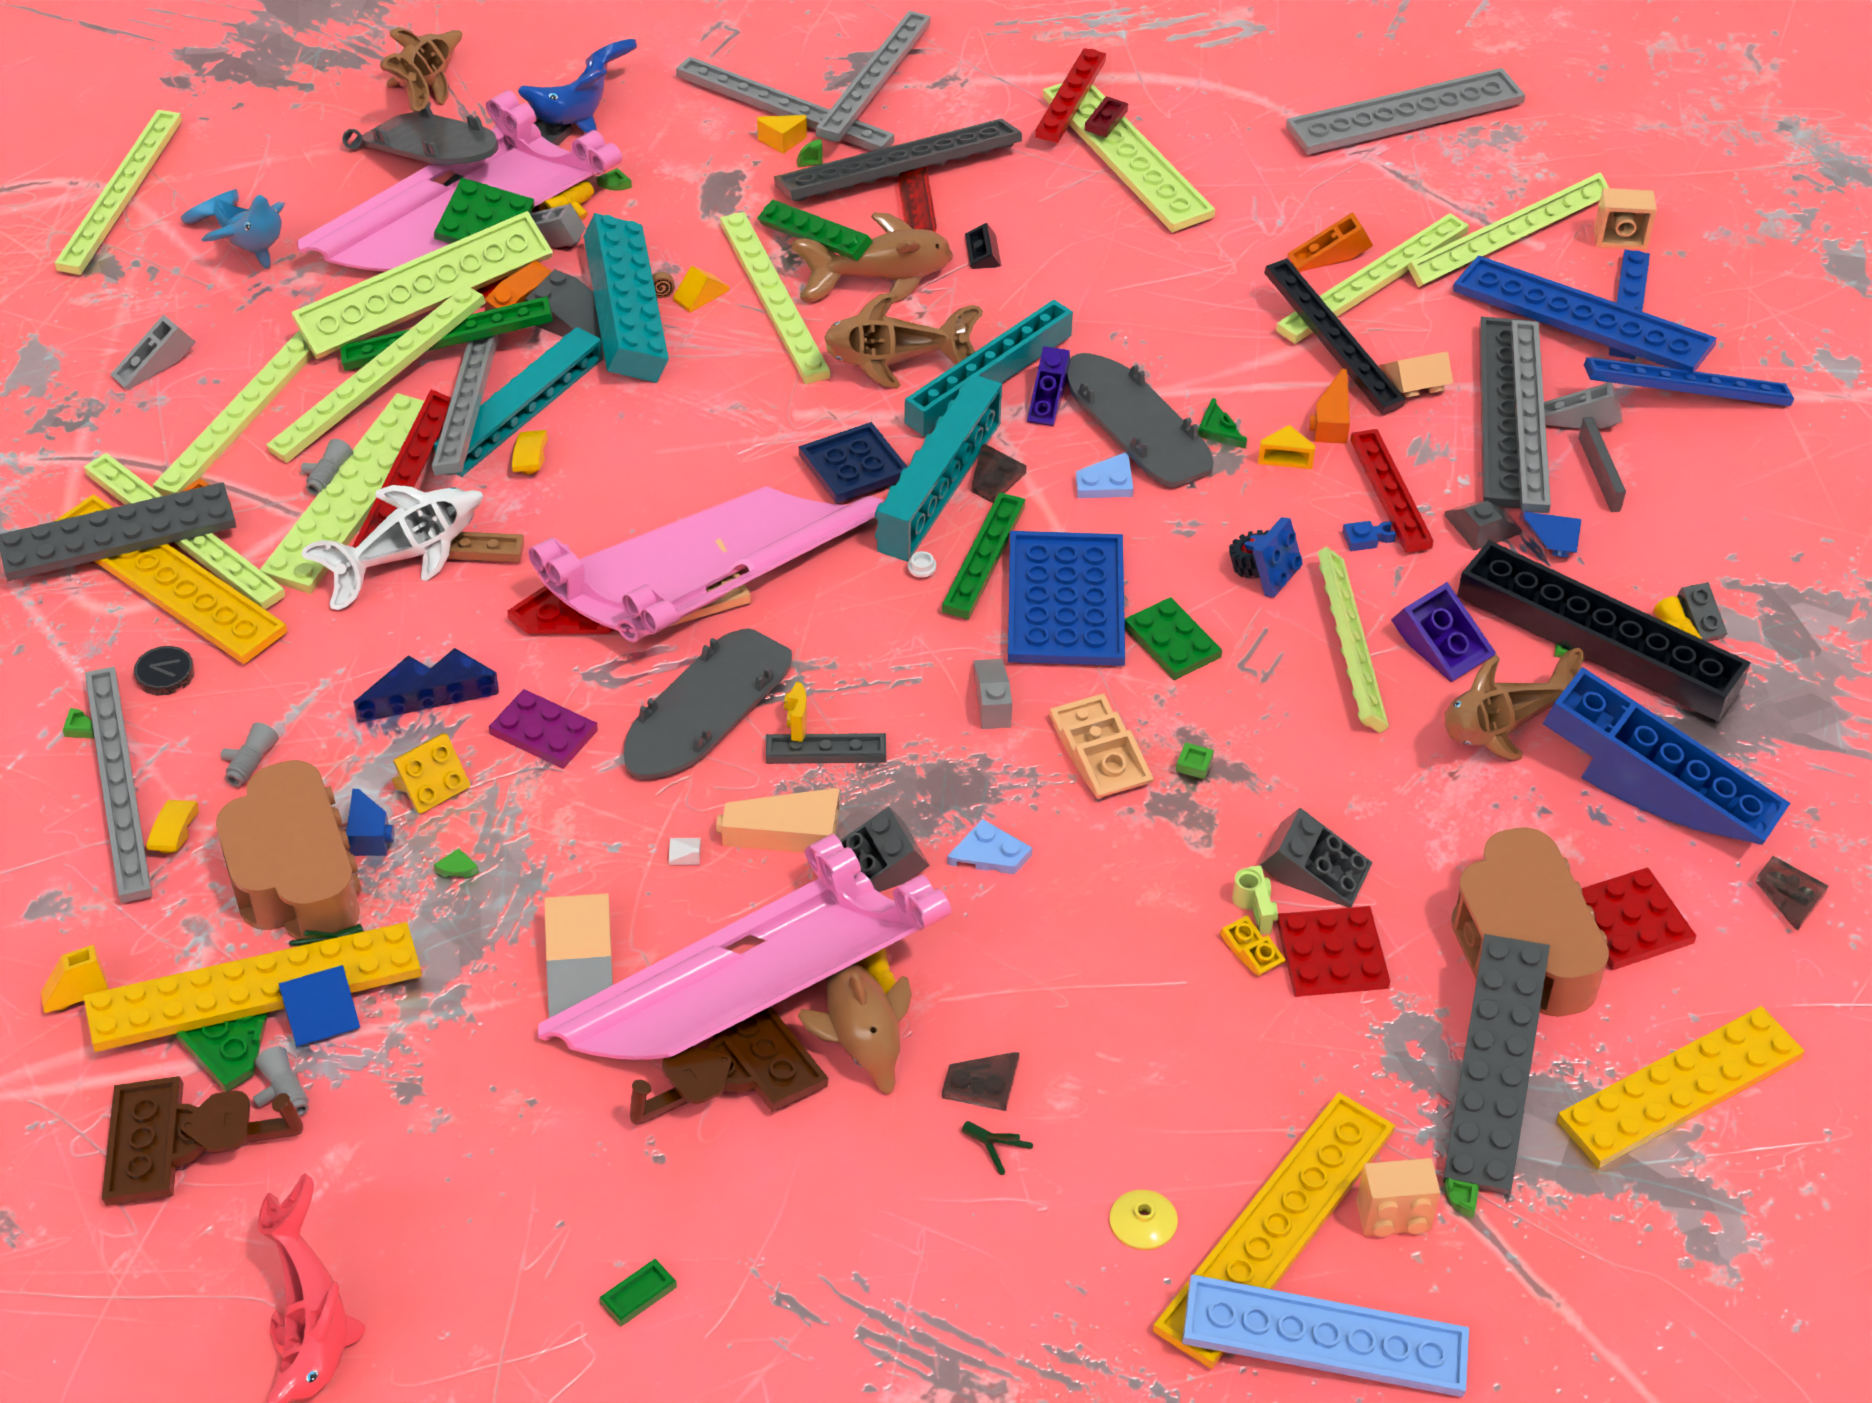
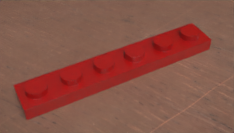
M1083 48L1035 129V138L1059 143L1106 62V53L1095 49Z
M1378 429L1352 432L1350 441L1392 523L1405 553L1432 549L1434 540Z

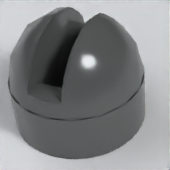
M356 129L346 130L342 136L343 144L350 149L358 148L362 144L361 133ZM352 134H357L352 144H348L347 141L351 138Z

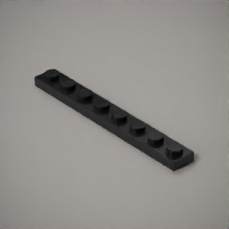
M1288 258L1267 265L1264 274L1342 368L1347 369V374L1381 414H1385L1403 407L1406 400L1405 397Z

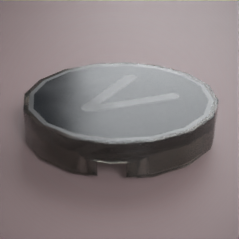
M159 646L148 650L138 658L134 665V677L137 684L146 693L157 696L176 693V689L181 686L185 688L190 684L195 672L190 654L184 649L175 646Z

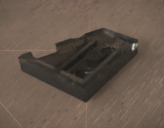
M984 443L981 446L972 481V492L994 503L999 492L1006 493L1026 474L1027 465Z
M1772 856L1756 880L1758 886L1798 931L1825 896L1829 885L1775 856Z
M1011 1052L949 1064L942 1089V1099L1006 1111L1020 1060V1053Z

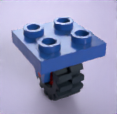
M1281 517L1270 530H1266L1264 533L1262 530H1257V533L1254 534L1253 531H1249L1247 536L1242 534L1239 536L1240 540L1234 539L1232 541L1233 544L1229 546V553L1235 573H1238L1241 577L1245 575L1246 578H1251L1252 575L1255 578L1260 577L1264 595L1268 597H1275L1303 565L1291 518Z

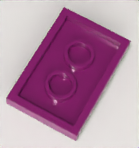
M523 689L488 726L490 735L562 769L569 764L598 731L597 722L526 689Z

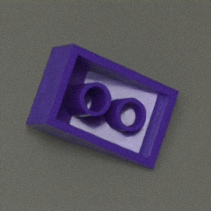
M1448 582L1403 608L1391 619L1406 643L1450 682H1453L1497 654Z

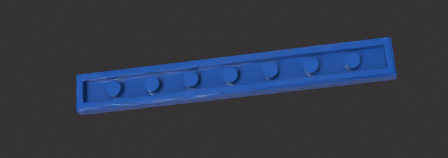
M1586 357L1584 362V368L1590 380L1791 406L1794 400L1786 383L1697 371L1692 375L1690 372L1682 369Z

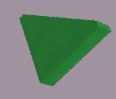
M1212 398L1198 428V435L1204 439L1246 449L1247 437L1240 434L1236 429L1237 425L1226 412L1220 409L1216 403L1217 400Z

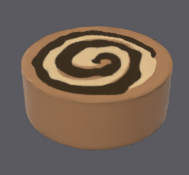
M658 272L652 275L657 298H666L674 292V280L670 274Z

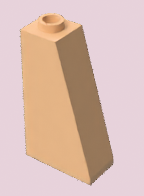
M830 788L726 802L723 815H718L716 832L721 833L722 846L805 853L804 849L832 833L836 835L840 810L839 789Z

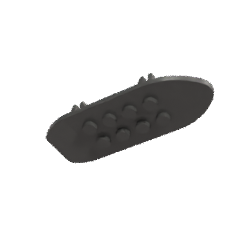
M428 104L419 112L397 115L362 135V141L366 147L439 165L465 164L484 160L494 155L498 150L496 135L490 129L483 127L478 116L473 117L472 114L467 116V122L434 115Z
M1080 353L1071 357L1067 372V384L1072 396L1148 476L1167 487L1175 488L1212 473L1213 457L1205 441L1198 435V425H1191L1192 420L1190 417L1183 420L1145 382V372H1138V365H1134L1129 369L1112 359L1091 353Z
M750 628L733 631L718 640L711 638L710 647L704 645L702 654L655 700L649 698L647 701L648 707L643 705L640 707L639 716L630 727L624 744V761L627 772L634 778L650 780L673 775L702 760L787 675L792 664V651L788 647Z

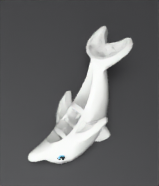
M397 485L376 490L375 497L397 507V509L358 547L354 548L332 540H321L307 545L301 555L304 559L321 563L334 572V591L330 600L331 609L340 610L345 608L357 598L362 589L366 568L423 555L420 579L427 582L440 572L449 556L451 541L473 519L474 511L481 504L484 497L482 492L476 490L464 491L457 487L424 493L410 486Z

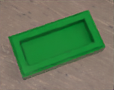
M655 1258L600 1296V1304L622 1327L676 1289L677 1283Z

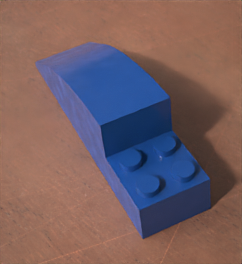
M1584 667L1578 671L1558 697L1542 723L1593 757L1583 773L1582 779L1634 807L1694 830L1763 845L1791 804Z

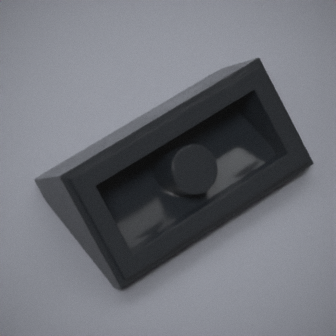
M984 223L965 233L972 269L1002 266L996 234L988 223Z

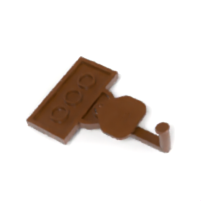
M770 1006L713 1035L715 1040L710 1042L707 1049L690 1047L672 1057L664 1058L662 1071L674 1086L673 1089L646 1100L647 1094L651 1092L650 1084L641 1079L635 1080L632 1083L630 1120L635 1125H639L686 1103H704L721 1095L724 1090L728 1092H745L754 1089L771 1112L827 1087L829 1078Z
M180 1076L114 1085L102 1200L106 1206L171 1197L174 1195L176 1167L192 1162L204 1150L220 1152L236 1149L243 1143L296 1136L302 1133L304 1129L303 1122L295 1106L290 1101L289 1095L286 1093L277 1095L272 1102L273 1110L280 1112L283 1118L249 1122L250 1100L242 1091L235 1090L215 1093L199 1107L191 1104H182L184 1083Z

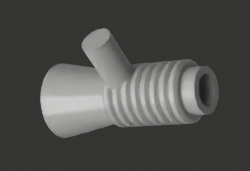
M331 439L328 442L323 458L318 463H302V473L310 474L306 480V489L310 494L317 496L323 488L326 489L327 485L331 483L339 471V467L353 454L349 444L340 439Z
M253 723L245 744L240 749H222V760L231 761L226 769L225 780L230 785L240 787L248 782L261 762L262 756L279 740L278 734L273 728L264 723Z
M275 1046L263 1051L257 1057L255 1065L270 1081L271 1086L253 1096L255 1103L261 1108L272 1101L277 1095L286 1093L289 1095L290 1101L295 1106L299 1116H303L309 1110V1098L295 1073L291 1070L286 1049L281 1046Z

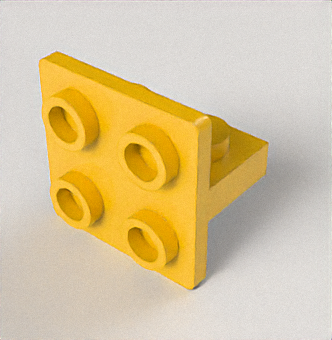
M446 733L439 734L393 760L399 775L391 780L396 790L408 793L417 813L421 814L470 787V782Z

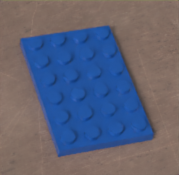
M1010 531L1008 662L1125 666L1123 534Z

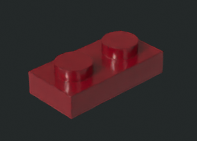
M1106 96L1085 122V131L1107 138L1128 112V103Z

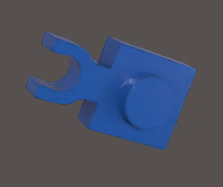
M1371 521L1343 525L1342 533L1350 551L1377 548L1379 541L1391 543L1395 542L1396 537L1395 531L1390 532L1391 521L1380 523L1378 526H1373Z

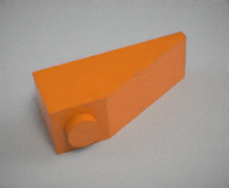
M1352 212L1287 254L1296 269L1302 272L1352 260L1371 248L1373 244L1365 229Z
M538 261L528 264L501 281L485 298V311L525 302V298L552 271Z
M1347 369L1340 370L1316 403L1315 415L1310 414L1309 431H1314V442L1347 444L1350 427Z

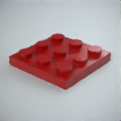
M1648 867L1582 888V896L1587 906L1590 905L1592 907L1599 930H1603L1606 935L1609 950L1607 964L1611 970H1616L1695 943L1697 935Z
M1370 906L1278 914L1276 922L1295 997L1389 989L1391 981Z

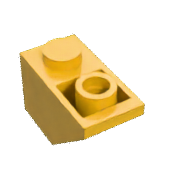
M94 944L61 956L41 990L45 1014L54 1010L61 1011L72 1004L84 1001L83 995L109 989L107 976Z

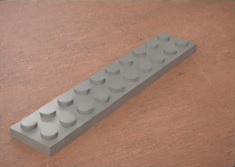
M1499 68L1287 118L1286 128L1305 153L1309 155L1500 108L1511 107L1524 103L1525 94L1505 70Z

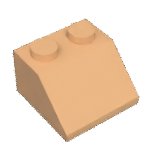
M1448 351L1379 365L1380 369L1400 393L1404 394L1405 398L1420 395L1419 390L1428 388L1429 393L1444 391V385L1453 383Z

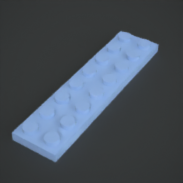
M1191 1274L1188 1285L1182 1344L1463 1397L1466 1392L1469 1327Z

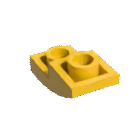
M547 430L519 433L513 452V472L522 471L523 474H532L540 470L545 461L543 449L548 441Z
M796 682L791 692H787L785 695L784 710H788L787 728H791V740L803 742L807 731V698L803 684Z
M168 799L151 829L147 841V850H156L161 853L177 852L189 838L187 826L199 813L198 802Z
M1248 915L1223 927L1219 933L1234 954L1258 976L1286 961L1269 935L1262 937Z

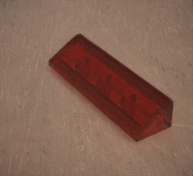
M927 166L901 172L897 178L904 222L913 229H925L935 232L937 224Z

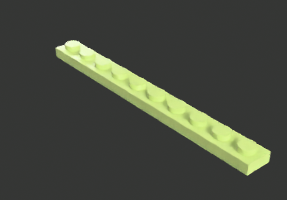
M164 110L156 111L55 261L57 271L82 274L181 124V113Z
M1601 172L1428 253L1407 264V267L1419 288L1473 262L1478 255L1484 257L1599 202L1602 188L1609 187Z
M745 212L720 217V225L803 382L808 384L829 379V367Z
M1449 213L1320 295V298L1338 317L1408 272L1407 264L1467 234L1469 225ZM1296 311L1279 321L1276 326V331L1294 344L1313 333Z
M467 285L462 287L267 443L269 452L285 463H288L486 303L484 296Z
M300 330L153 484V488L162 496L179 493L199 479L314 356Z
M107 453L84 466L88 477L125 505L162 496ZM212 533L174 542L229 586L265 610L285 597L282 586Z

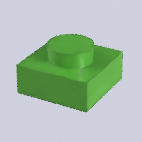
M1185 742L1177 761L1176 772L1205 779L1213 760L1214 750Z

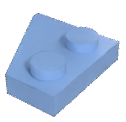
M1126 452L1076 471L1075 481L1078 498L1133 497L1129 455Z
M982 819L947 856V864L957 866L958 862L976 864L975 869L997 870L1000 873L1015 874L1032 856L1033 847Z

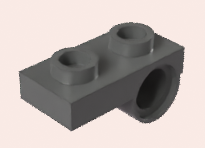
M1709 582L1682 587L1679 590L1677 597L1680 600L1685 616L1689 618L1704 641L1722 639L1728 634Z

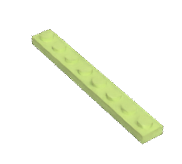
M1326 546L1318 552L1320 560L1319 569L1324 575L1326 583L1324 588L1329 595L1331 602L1330 610L1335 617L1337 625L1335 630L1340 637L1342 644L1341 652L1348 666L1346 672L1353 685L1352 695L1358 704V717L1366 727L1370 726L1381 733L1389 728L1345 562L1342 557Z

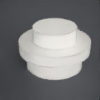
M916 552L908 562V570L916 577H928L936 571V561L928 552Z

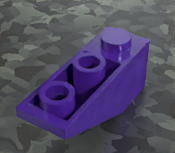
M1043 346L1027 422L1054 426L1066 388L1067 372L1071 362L1070 350Z

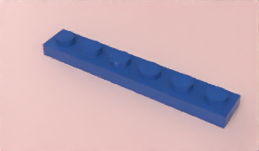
M1624 249L1616 303L1639 311L1643 310L1650 253ZM1612 347L1609 348V355L1634 360L1636 356Z

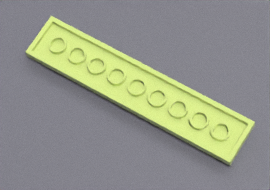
M1063 83L1043 89V98L1049 104H1051ZM1092 84L1069 124L1073 130L1171 232L1214 218L1215 208L1125 116L1107 138L1085 131V122L1105 98Z
M526 211L292 311V318L317 360L340 350L341 347L349 343L361 341L440 306L465 285L476 291L516 273L532 262L538 261L540 263L551 258L553 251L529 212Z
M396 393L355 446L353 454L339 467V471L331 483L316 496L260 570L280 585L309 594L314 591L330 569L321 563L304 559L301 555L303 549L310 543L321 540L337 541L348 546L363 526L376 499V490L381 489L424 403L423 400Z

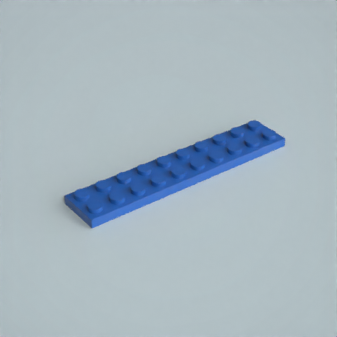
M1480 255L1454 282L1453 292L1641 357L1656 364L1686 370L1692 375L1716 346L1717 337Z

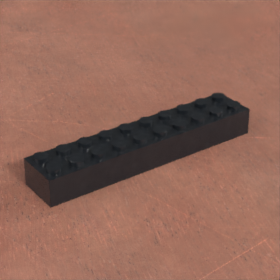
M1488 540L1461 574L1457 597L1548 641L1561 645L1567 650L1580 648L1583 651L1584 658L1716 721L1720 720L1744 686L1751 662L1491 540Z

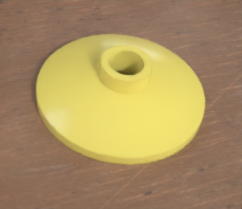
M1133 1190L1123 1194L1114 1202L1110 1210L1109 1222L1116 1238L1126 1246L1138 1250H1153L1162 1247L1172 1239L1177 1230L1178 1217L1172 1203L1163 1195L1150 1190ZM1140 1212H1146L1149 1215H1141Z

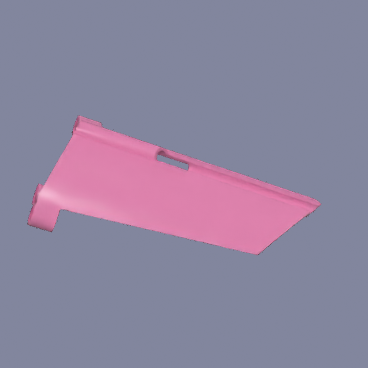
M506 90L486 102L487 112L496 125L495 128L491 129L498 141V150L494 155L484 160L465 164H430L297 240L298 251L305 254L314 250L320 252L324 257V261L363 270L386 272L450 244L434 239V231L460 181L459 179L447 187L432 181L446 172L451 171L472 181L533 198L535 207L589 176L601 175L622 162V154L615 144L608 143L605 145L603 137L596 130H591L574 140L571 144V152L560 148L541 136V131L534 124L536 122V115L532 107L527 103L519 105L515 94L510 90Z
M765 486L581 559H578L569 550L567 544L563 545L554 537L528 549V556L544 585L564 603L592 621L618 630L626 640L636 642L650 634H655L678 622L681 618L720 599L727 592L874 518L877 506L884 501L874 496H867L849 505L823 503L796 497ZM721 538L727 552H723L718 544L715 543L716 539ZM748 567L749 572L707 593V587Z
M832 833L804 849L806 858L818 879L539 1023L538 1038L547 1041L557 1036L563 1039L571 1050L608 1058L651 1060L672 1057L904 937L951 915V906L945 894L938 888L933 890L931 883L923 874L896 887L892 891L894 901L874 889L869 878L861 872L860 863L852 849L849 847L844 848L839 838ZM748 935L766 940L742 954L724 949Z

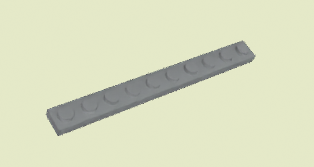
M910 10L907 12L817 125V137L825 138L828 141L839 142L929 27L931 16Z
M690 56L676 68L677 77L779 116L806 115L807 127L815 130L830 110ZM855 120L841 140L870 151L890 147L894 143V134Z
M1512 320L1510 330L1521 511L1549 513L1551 501L1539 322Z
M500 334L467 343L432 463L435 476L443 474L454 475L463 470Z
M113 666L85 672L118 896L121 903L153 897L116 669Z

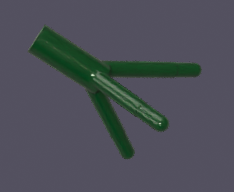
M361 924L334 933L305 930L304 935L313 938L291 940L289 945H306L364 932Z
M966 1121L962 1127V1133L985 1144L1000 1175L1005 1174V1169L993 1146L994 1142L1027 1149L1033 1148V1143L1019 1140V1134L991 1133L970 1121Z

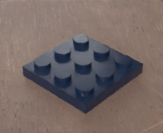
M872 422L798 446L799 456L836 504L897 483L902 470L908 468Z

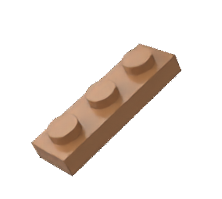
M460 532L451 541L447 559L520 562L524 547V535Z

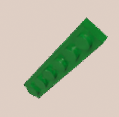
M773 199L757 217L764 226L798 239L814 240L832 252L858 261L873 242L867 234Z
M999 492L942 604V613L970 619L1010 539V531L1014 530L1025 508L1026 499Z

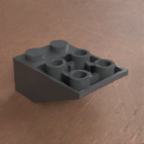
M889 806L840 840L844 848L849 847L855 853L861 866V872L869 878L874 889L878 892L904 884L930 866L905 822Z
M1299 808L1280 823L1259 866L1284 885L1350 908L1373 862L1302 808Z

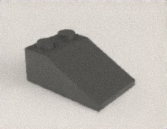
M554 269L525 298V301L548 296L553 321L536 325L537 327L562 337L570 333L574 328L579 327L601 339L593 291L576 277Z

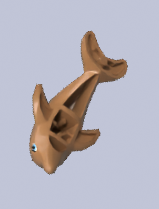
M402 27L390 31V37L404 48L399 54L387 55L380 62V68L394 75L387 81L388 87L400 85L407 89L409 107L412 112H419L426 107L429 102L428 86L432 87L438 104L444 105L448 99L449 85L445 72L450 63L453 50L462 39V31L451 30L443 34L429 33L417 36L411 30Z
M874 212L871 218L886 233L871 239L873 241L858 261L837 255L814 240L806 238L797 239L791 244L792 250L798 253L811 269L808 284L800 293V299L810 303L822 300L828 295L841 276L893 279L895 282L889 293L894 292L897 298L894 302L904 300L917 288L922 277L946 267L947 263L953 258V253L950 250L948 241L938 233L925 229H913L903 220L889 213Z
M891 292L880 294L872 299L858 315L833 323L824 336L826 349L833 358L840 362L861 367L871 379L884 387L898 389L901 384L887 365L935 350H941L954 364H958L973 354L975 351L969 337L974 324L982 316L983 310L975 305L962 307L955 311L938 329L885 316L897 298L896 294Z
M1574 648L1565 652L1556 664L1548 683H1495V675L1500 658L1497 654L1484 662L1478 671L1471 689L1456 697L1445 711V727L1450 738L1462 745H1484L1495 755L1507 760L1522 759L1523 752L1512 743L1508 735L1553 706L1581 669L1583 651L1580 648Z
M854 963L826 978L828 1013L801 1009L798 1017L806 1030L823 1041L841 1044L853 1061L871 1075L877 1087L885 1094H891L895 1086V1065L900 1053L899 1022L907 1014L912 997L909 980L907 977L901 976L885 994L874 976L860 965Z

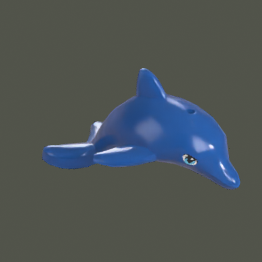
M626 39L617 41L595 51L586 59L585 64L587 67L577 80L570 84L556 87L521 86L518 89V93L532 107L535 115L547 124H576L585 133L591 130L597 131L593 114L603 96L607 63L637 48L636 40Z

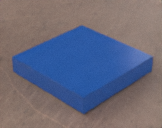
M343 965L278 983L296 1047L361 1028Z

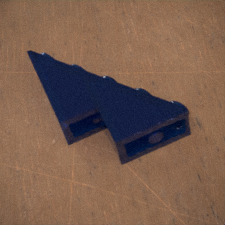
M453 648L431 668L408 655L353 701L357 722H368L497 695L499 693L497 672L456 648Z

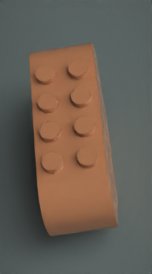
M290 760L260 769L249 780L247 795L227 803L220 810L216 818L219 840L242 919L251 927L261 930L285 927L287 933L296 940L313 938L305 936V930L334 933L354 926L360 915L357 893L362 892L358 875H353V873L358 872L354 855L350 851L346 852V850L350 849L346 831H343L342 828L339 829V827L343 826L340 812L335 806L331 807V805L336 804L331 786H324L319 770L308 762Z
M1519 827L1493 834L1485 844L1484 860L1470 864L1462 872L1459 881L1460 892L1457 905L1454 907L1451 916L1452 929L1475 979L1477 980L1484 934L1550 945L1540 1013L1560 1017L1586 1011L1594 1004L1608 961L1609 950L1606 935L1603 930H1599L1595 922L1594 911L1590 905L1587 906L1582 896L1581 885L1578 881L1574 880L1570 872L1567 858L1562 856L1558 846L1551 837L1537 829Z

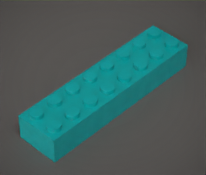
M594 213L583 237L607 371L657 383L669 357L643 226L634 221H625L614 218L611 215Z
M974 374L970 376L966 383H962L957 397L949 402L944 416L938 418L933 432L926 435L923 446L919 451H915L910 465L902 470L897 484L890 487L886 500L877 506L875 512V519H877V529L875 532L877 552L906 562L910 560L1000 426L1002 383Z

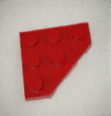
M546 586L507 610L508 619L527 634H610L615 630L580 614L559 599Z

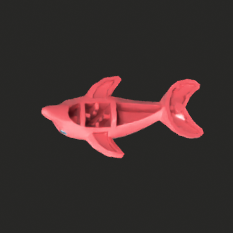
M306 1173L301 1175L297 1184L281 1205L276 1196L272 1193H267L259 1212V1232L276 1242L283 1265L286 1298L285 1316L277 1310L271 1316L270 1334L275 1350L282 1356V1361L267 1403H287L290 1400H302L313 1397L331 1381L340 1363L344 1347L359 1341L365 1332V1324L345 1314L339 1294L338 1282L333 1281L320 1258L300 1235L314 1189V1182Z

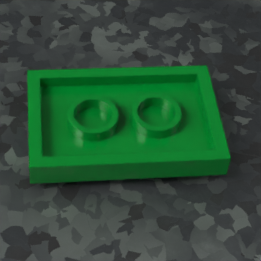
M1172 597L1125 618V629L1174 681L1220 659L1222 656V649Z

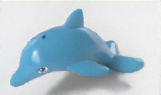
M233 189L198 204L180 216L183 223L191 224L215 215L221 228L205 234L201 240L203 242H210L228 238L233 245L247 252L255 253L261 265L269 269L271 261L268 249L279 238L282 227L279 213L284 209L285 202L278 201L270 206L267 198L257 195L249 209L234 206L239 201V194L237 189Z

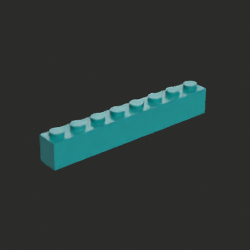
M1053 299L905 398L904 423L922 436H925L935 429L938 418L944 416L949 402L952 399L955 400L962 383H966L972 374L1003 383L1040 358L1043 346L1054 348L1072 336L1073 311Z
M579 327L574 328L480 405L463 470L456 473V475L463 477L603 360L602 340ZM439 439L434 443L435 453L439 443Z

